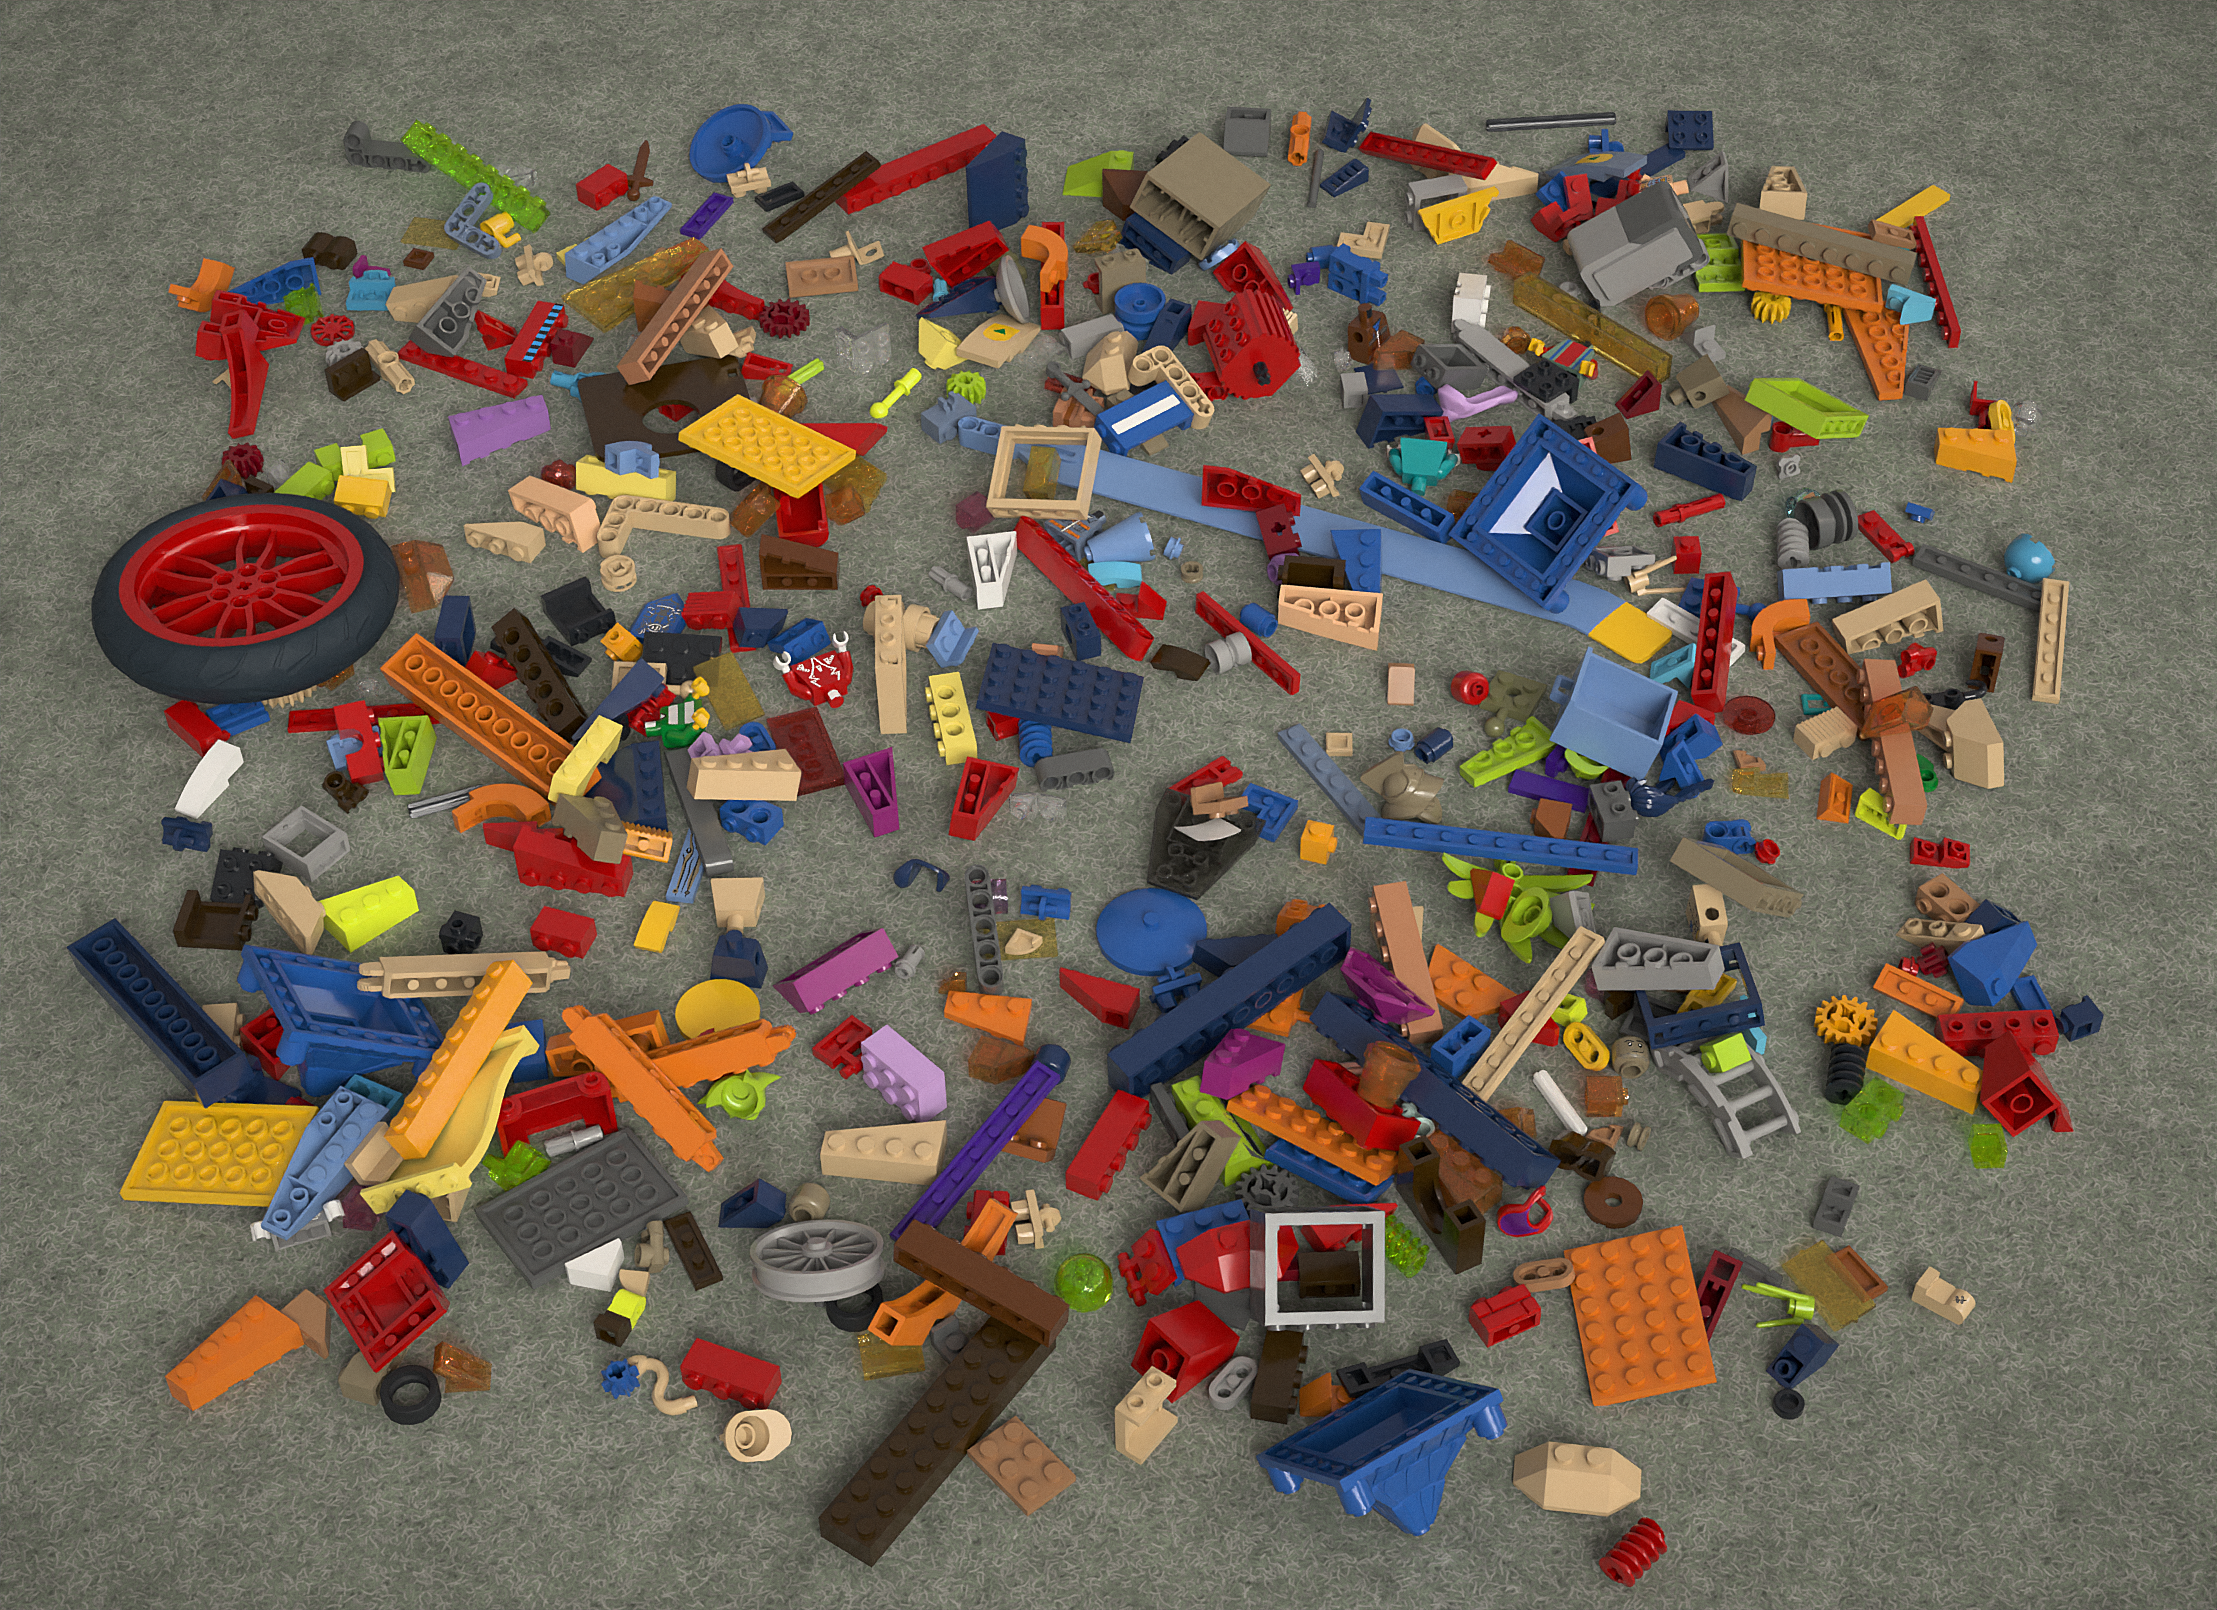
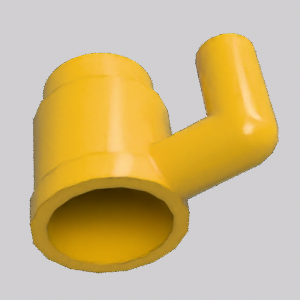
M507 212L498 213L480 224V229L491 236L493 235L504 248H509L521 240L518 233L508 238L504 236L514 227L513 219Z

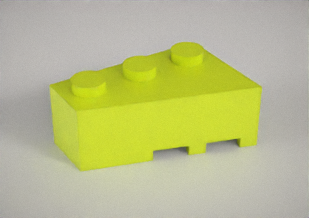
M400 876L318 901L322 903L326 912V916L323 917L324 928L350 953L419 911L414 890Z

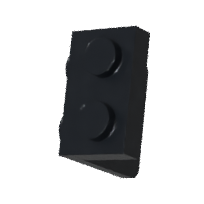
M1542 358L1513 377L1515 385L1544 403L1551 402L1563 393L1570 396L1569 404L1577 400L1579 379L1546 358Z
M233 847L232 851L220 849L210 900L212 902L243 904L246 894H252L255 905H258L259 909L262 908L264 903L254 892L253 872L260 870L280 873L283 862L274 858L275 854L270 852L258 851V854L249 853V850Z

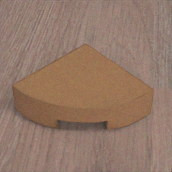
M1733 750L1732 756L1740 774L1766 770V764L1761 758L1748 755L1746 751Z
M1612 1124L1609 1127L1593 1129L1585 1138L1589 1142H1601L1614 1149L1623 1133L1624 1127Z

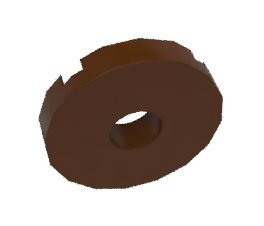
M1610 1176L1604 1177L1601 1181H1593L1586 1188L1583 1206L1585 1213L1591 1221L1596 1224L1606 1225V1228L1619 1229L1636 1222L1642 1211L1643 1198L1641 1192L1633 1183L1624 1178ZM1609 1198H1615L1621 1204L1617 1207L1607 1205L1605 1201Z

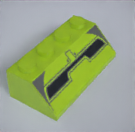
M1196 1075L1171 1085V1093L1176 1104L1175 1108L1178 1113L1182 1112L1184 1114L1189 1132L1201 1121H1222L1241 1136L1240 1141L1219 1176L1224 1187L1241 1181L1242 1173L1250 1175L1251 1167L1260 1171L1262 1164H1265L1267 1170L1272 1169L1276 1165L1264 1159L1267 1149L1250 1123L1226 1110L1230 1099L1226 1100L1200 1092L1202 1076Z

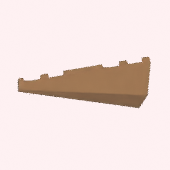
M1728 385L1727 388L1730 393L1711 403L1742 455L1759 450L1761 433L1770 430L1772 415L1745 401L1746 395Z

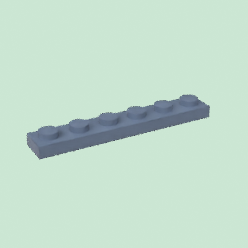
M1300 723L1278 732L1279 741L1363 837L1365 817L1382 818Z

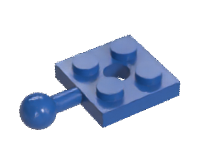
M1691 577L1678 606L1700 619L1704 579ZM1737 587V601L1740 596V587ZM1736 602L1735 613L1746 615L1753 622L1758 613L1766 608V606L1762 603H1754L1748 606Z

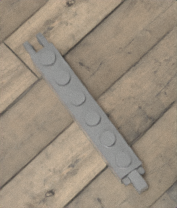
M1462 319L1454 322L1453 327L1457 331L1453 334V340L1457 344H1462L1488 369L1486 377L1496 385L1505 386L1513 391L1516 390L1518 392L1516 401L1537 417L1540 413L1551 422L1558 419L1568 421L1577 417V413L1569 405L1570 396L1566 393H1563L1549 403H1544L1515 385L1513 377L1531 365L1491 335L1489 331L1485 330L1478 323L1472 326L1469 322Z

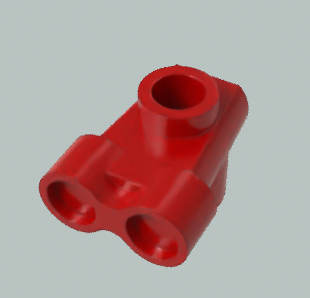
M1912 643L1906 650L1901 652L1902 663L1897 667L1899 677L1904 679L1913 676L1915 672L1922 669L1926 671L1932 669L1936 662V649L1933 647L1924 648L1918 643Z

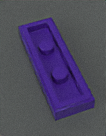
M714 192L682 226L680 234L700 240L734 203L733 198Z
M1516 769L1508 786V793L1540 801V798L1570 803L1572 804V810L1585 813L1588 807L1589 788Z

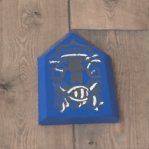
M678 593L644 604L628 632L636 637L640 643L644 642L645 631L681 634L686 626L681 615L684 602Z

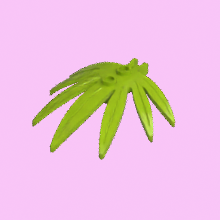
M1444 852L1442 860L1446 866L1459 877L1466 879L1450 881L1447 885L1448 891L1459 898L1473 899L1474 892L1470 871L1473 868L1488 869L1464 862ZM1494 859V866L1497 869L1496 873L1515 880L1504 915L1499 921L1500 929H1502L1516 898L1525 890L1533 887L1543 888L1548 894V898L1561 895L1557 894V892L1574 890L1590 883L1593 874L1523 875L1522 869L1516 865L1517 861H1508L1507 863L1506 860ZM1591 903L1592 910L1595 906L1594 903ZM1476 912L1473 920L1475 935L1479 938L1484 937L1488 933L1494 918ZM1551 922L1549 927L1539 934L1545 941L1561 949L1570 940L1555 927L1554 922ZM1529 937L1516 943L1506 942L1519 959L1525 963H1531L1532 947Z

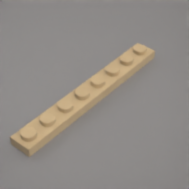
M1582 926L1577 929L1462 1081L1464 1085L1483 1100L1487 1101L1602 949L1605 944L1604 937Z

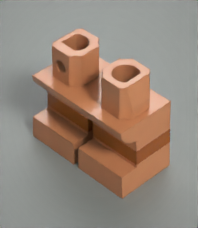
M1064 386L1062 392H1067L1068 390ZM1088 389L1086 392L1104 408V398L1093 396V389ZM1059 396L1053 410V427L1066 425L1070 428H1080L1081 426L1094 428L1096 417L1074 396L1070 397L1068 401L1061 400Z

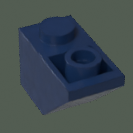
M1802 1323L1767 1368L1766 1372L1785 1389H1792L1823 1367L1839 1344L1818 1325Z

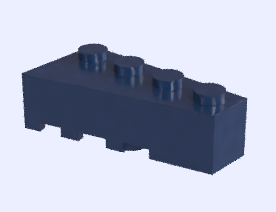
M1679 422L1658 442L1654 468L1741 502L1752 491L1757 466L1734 452H1724L1722 445L1716 442L1709 443L1705 441L1703 434L1698 431L1692 433L1686 430V424Z

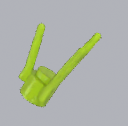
M1757 1282L1756 1286L1742 1284L1741 1286L1742 1289L1787 1301L1786 1313L1791 1314L1792 1318L1756 1323L1757 1328L1786 1325L1800 1326L1804 1323V1319L1812 1320L1814 1296L1798 1294L1761 1282Z

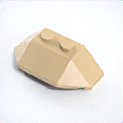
M1426 123L1413 130L1412 141L1461 151L1453 141ZM1410 164L1414 170H1419L1428 179L1448 176V172Z
M1115 331L1105 336L1087 353L1082 375L1083 380H1089L1092 387L1101 390L1105 395L1115 394L1124 389L1129 390L1131 382L1128 379V373L1136 357L1137 339L1128 331Z
M260 870L253 872L255 894L263 901L267 910L300 949L302 954L313 955L324 930L323 917L326 916V912L322 903L317 902L313 898L309 887L304 886L295 876Z
M1549 1441L1515 1455L1513 1485L1542 1509L1608 1517L1640 1499L1641 1469L1612 1448Z

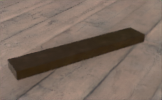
M865 151L762 228L763 233L776 244L783 241L881 167L879 160Z

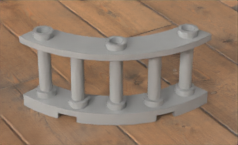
M1723 1035L1685 1042L1676 1047L1671 1045L1651 1050L1656 1067L1660 1073L1671 1076L1678 1082L1685 1080L1690 1085L1689 1091L1701 1106H1709L1716 1117L1713 1124L1721 1137L1727 1154L1731 1158L1744 1159L1752 1155L1751 1142L1778 1129H1781L1783 1133L1789 1134L1801 1132L1798 1125L1799 1116L1797 1112L1791 1108L1781 1087L1766 1066L1763 1056L1755 1052L1747 1043L1746 1045L1752 1060L1715 1075L1707 1074L1700 1067L1703 1064L1701 1060L1702 1052L1694 1056L1689 1053L1700 1049V1045ZM1748 1073L1759 1087L1730 1101L1723 1096L1717 1086ZM1766 1098L1775 1118L1747 1131L1743 1130L1735 1116L1736 1111Z

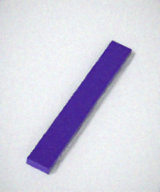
M1036 1060L889 1234L890 1238L896 1242L913 1219L936 1228L1061 1080L1060 1075Z

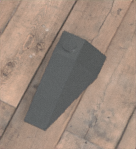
M468 265L415 326L409 339L427 353L453 357L468 339L469 331L487 280Z

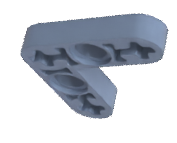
M482 182L475 184L445 223L444 230L454 242L487 259H495L502 253L500 243L496 238L473 226L493 199L492 190L486 183ZM479 193H486L484 196H478ZM467 208H474V212L471 215H464V211ZM458 227L460 228L458 231H457V230L452 231L453 228H456V229H457ZM470 236H479L476 242L468 243ZM485 243L486 246H488V247H490V248H492V247L494 246V249H493V250L489 249V250L487 251L486 247H485L483 244Z

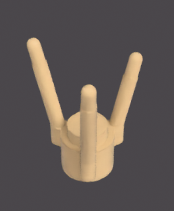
M1672 556L1664 560H1658L1655 564L1646 566L1645 569L1631 572V576H1624L1628 591L1630 593L1636 592L1638 596L1685 592L1686 587L1645 589V586L1649 585L1647 573L1675 561L1677 557Z

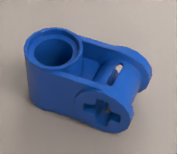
M1744 819L1711 821L1706 824L1702 838L1704 842L1724 846L1735 854L1752 853L1755 850L1756 840L1750 834L1751 825Z

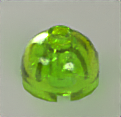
M1085 1252L1073 1254L1067 1257L1056 1270L1054 1278L1055 1295L1061 1297L1070 1305V1309L1077 1310V1312L1096 1311L1105 1306L1113 1294L1114 1281L1111 1269L1102 1258L1094 1254Z

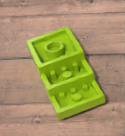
M1727 233L1697 234V237L1704 242L1710 257V261L1705 267L1693 273L1698 291H1745V288L1742 287L1739 248L1734 237L1728 236Z

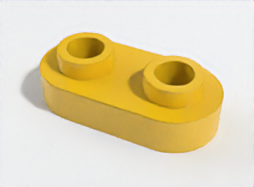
M2004 400L1991 403L1988 411L1991 429L2012 430L2015 443L2013 418L2009 405Z
M1580 1022L1569 1024L1563 1034V1041L1566 1047L1584 1068L1592 1071L1604 1069L1610 1059V1053L1606 1045L1588 1025Z

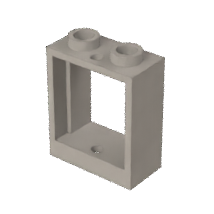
M1454 174L1408 183V192L1405 193L1407 211H1404L1406 225L1410 224L1413 231L1427 229L1418 215L1422 199L1450 194V200L1467 195V185L1462 176Z
M302 805L262 836L266 852L275 854L274 858L283 862V865L310 882L317 879L351 851L346 832ZM306 829L324 841L302 858L284 846Z

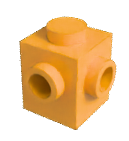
M618 622L600 641L607 648L604 653L613 661L620 659L622 662H636L643 653V645Z
M1308 820L1301 837L1300 859L1326 865L1330 853H1335L1338 838L1334 837V825Z

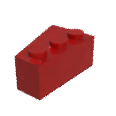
M991 221L984 222L922 247L929 264L951 287L975 276L1009 251L1003 235Z
M967 756L951 816L948 835L975 841L1015 789L1019 768Z

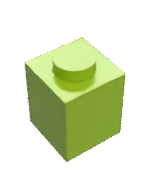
M1742 1032L1727 1033L1699 1046L1702 1052L1701 1060L1709 1073H1723L1752 1060Z

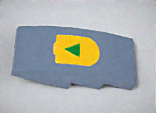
M1615 151L1586 153L1567 158L1545 173L1551 178H1554L1560 171H1563L1567 176L1587 173L1588 183L1592 180L1604 182L1612 176L1625 178L1647 164V155Z

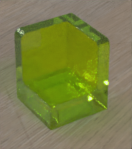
M1972 1124L1968 1144L1974 1167L1976 1169L2004 1168L2008 1148L2002 1125Z

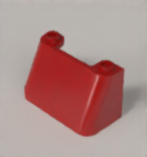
M595 1071L503 1098L494 1133L505 1165L520 1162L519 1155L524 1148L530 1147L528 1135L583 1119L586 1128L599 1124L604 1135L617 1132L618 1126L612 1093L605 1075Z

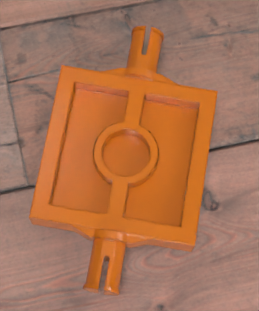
M1304 988L1292 994L1278 1006L1247 1026V1028L1288 1037L1292 1026L1297 1020L1314 1025L1309 1020L1313 1012L1300 1010Z

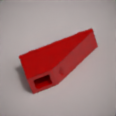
M1060 968V987L1102 1023L1129 1030L1140 1007L1139 988L1109 981L1102 977L1080 973L1076 970Z
M1396 1203L1330 1205L1370 1206L1385 1211V1227L1394 1220L1392 1216L1398 1207ZM1362 1224L1303 1225L1300 1230L1316 1252H1337L1345 1250V1244L1352 1240L1355 1243L1362 1241Z

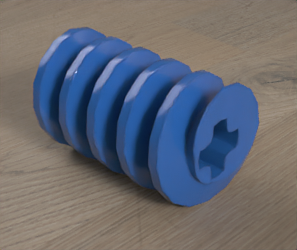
M1019 719V756L1023 764L1028 767H1034L1040 759L1052 757V726Z

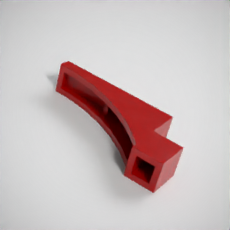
M687 244L673 259L675 276H680L682 279L700 254L707 252V250ZM725 279L708 301L711 307L758 321L760 318L759 312L763 311V306H765L764 299L752 296L736 288Z
M245 309L223 314L219 331L223 337L230 373L231 414L228 434L232 439L254 434L269 363L255 346L259 328Z

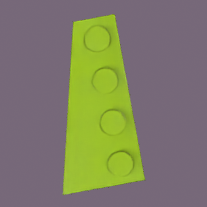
M1531 716L1526 720V725L1523 727L1517 726L1512 729L1510 736L1502 740L1499 738L1492 743L1493 748L1488 751L1482 750L1460 765V775L1475 788L1549 756L1558 744L1549 740L1552 731L1534 716Z

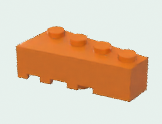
M659 1010L615 1020L619 1027L643 1052L671 1045ZM572 1031L549 1038L545 1053L554 1077L578 1076L588 1072H597L594 1068V1063L575 1048V1043L569 1038L573 1033Z

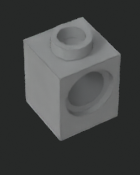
M1364 372L1340 374V394L1344 409L1366 406L1368 388Z

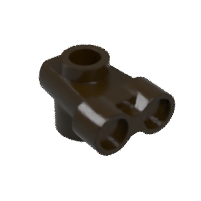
M339 771L330 772L322 783V788L338 802V807L347 814L350 813L349 810L351 808L355 809L357 804L363 801L369 793V790L360 783L353 784L346 780L344 774Z

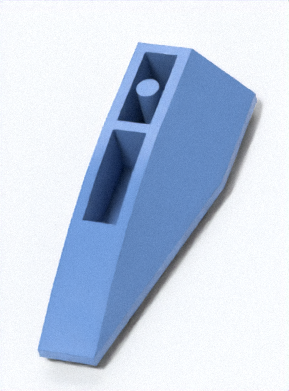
M653 196L566 252V277L584 285L629 255L670 210L672 203Z
M340 1086L306 1127L265 1214L261 1228L287 1241L323 1210V1205L332 1201L353 1179V1175L344 1163L377 1122H386L390 1127V1109Z

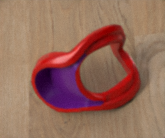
M1541 1185L1534 1190L1524 1204H1506L1501 1206L1496 1214L1498 1228L1504 1234L1513 1237L1543 1233L1553 1220V1211L1550 1205L1542 1198L1546 1195V1187ZM1536 1202L1545 1211L1546 1215L1537 1224H1531L1529 1221V1211Z

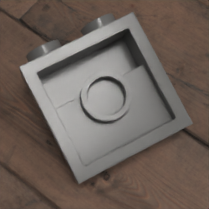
M1636 545L1594 547L1585 560L1587 570H1594L1597 575L1606 576L1607 580L1617 581L1621 580L1622 576H1631V568L1645 569L1646 565L1655 564V554Z

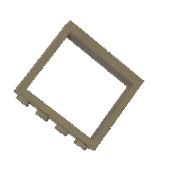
M1683 837L1670 862L1751 911L1789 918L1797 908L1800 909L1803 893L1724 846Z

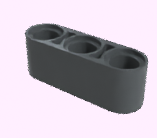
M1103 748L1046 757L1037 761L1034 766L1040 788L1043 792L1055 788L1056 790L1071 788L1077 784L1099 783V780L1105 779L1110 781L1115 775L1109 753Z

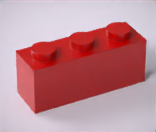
M696 1338L680 1365L682 1381L690 1389L710 1391L721 1400L733 1399L750 1410H755L756 1408L761 1410L767 1409L782 1383L780 1366Z

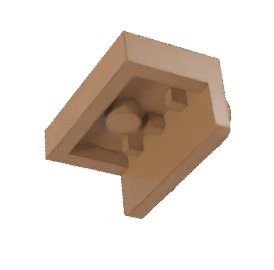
M1215 782L1191 788L1190 803L1193 807V815L1209 814V819L1238 814V809L1248 807L1247 796L1224 797L1223 783Z

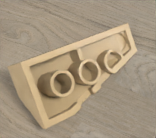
M1498 161L1486 180L1462 176L1467 185V195L1495 186L1499 190V194L1497 197H1492L1491 201L1533 194L1537 192L1538 173L1515 166L1509 168L1500 165ZM1450 194L1447 195V201L1450 200Z

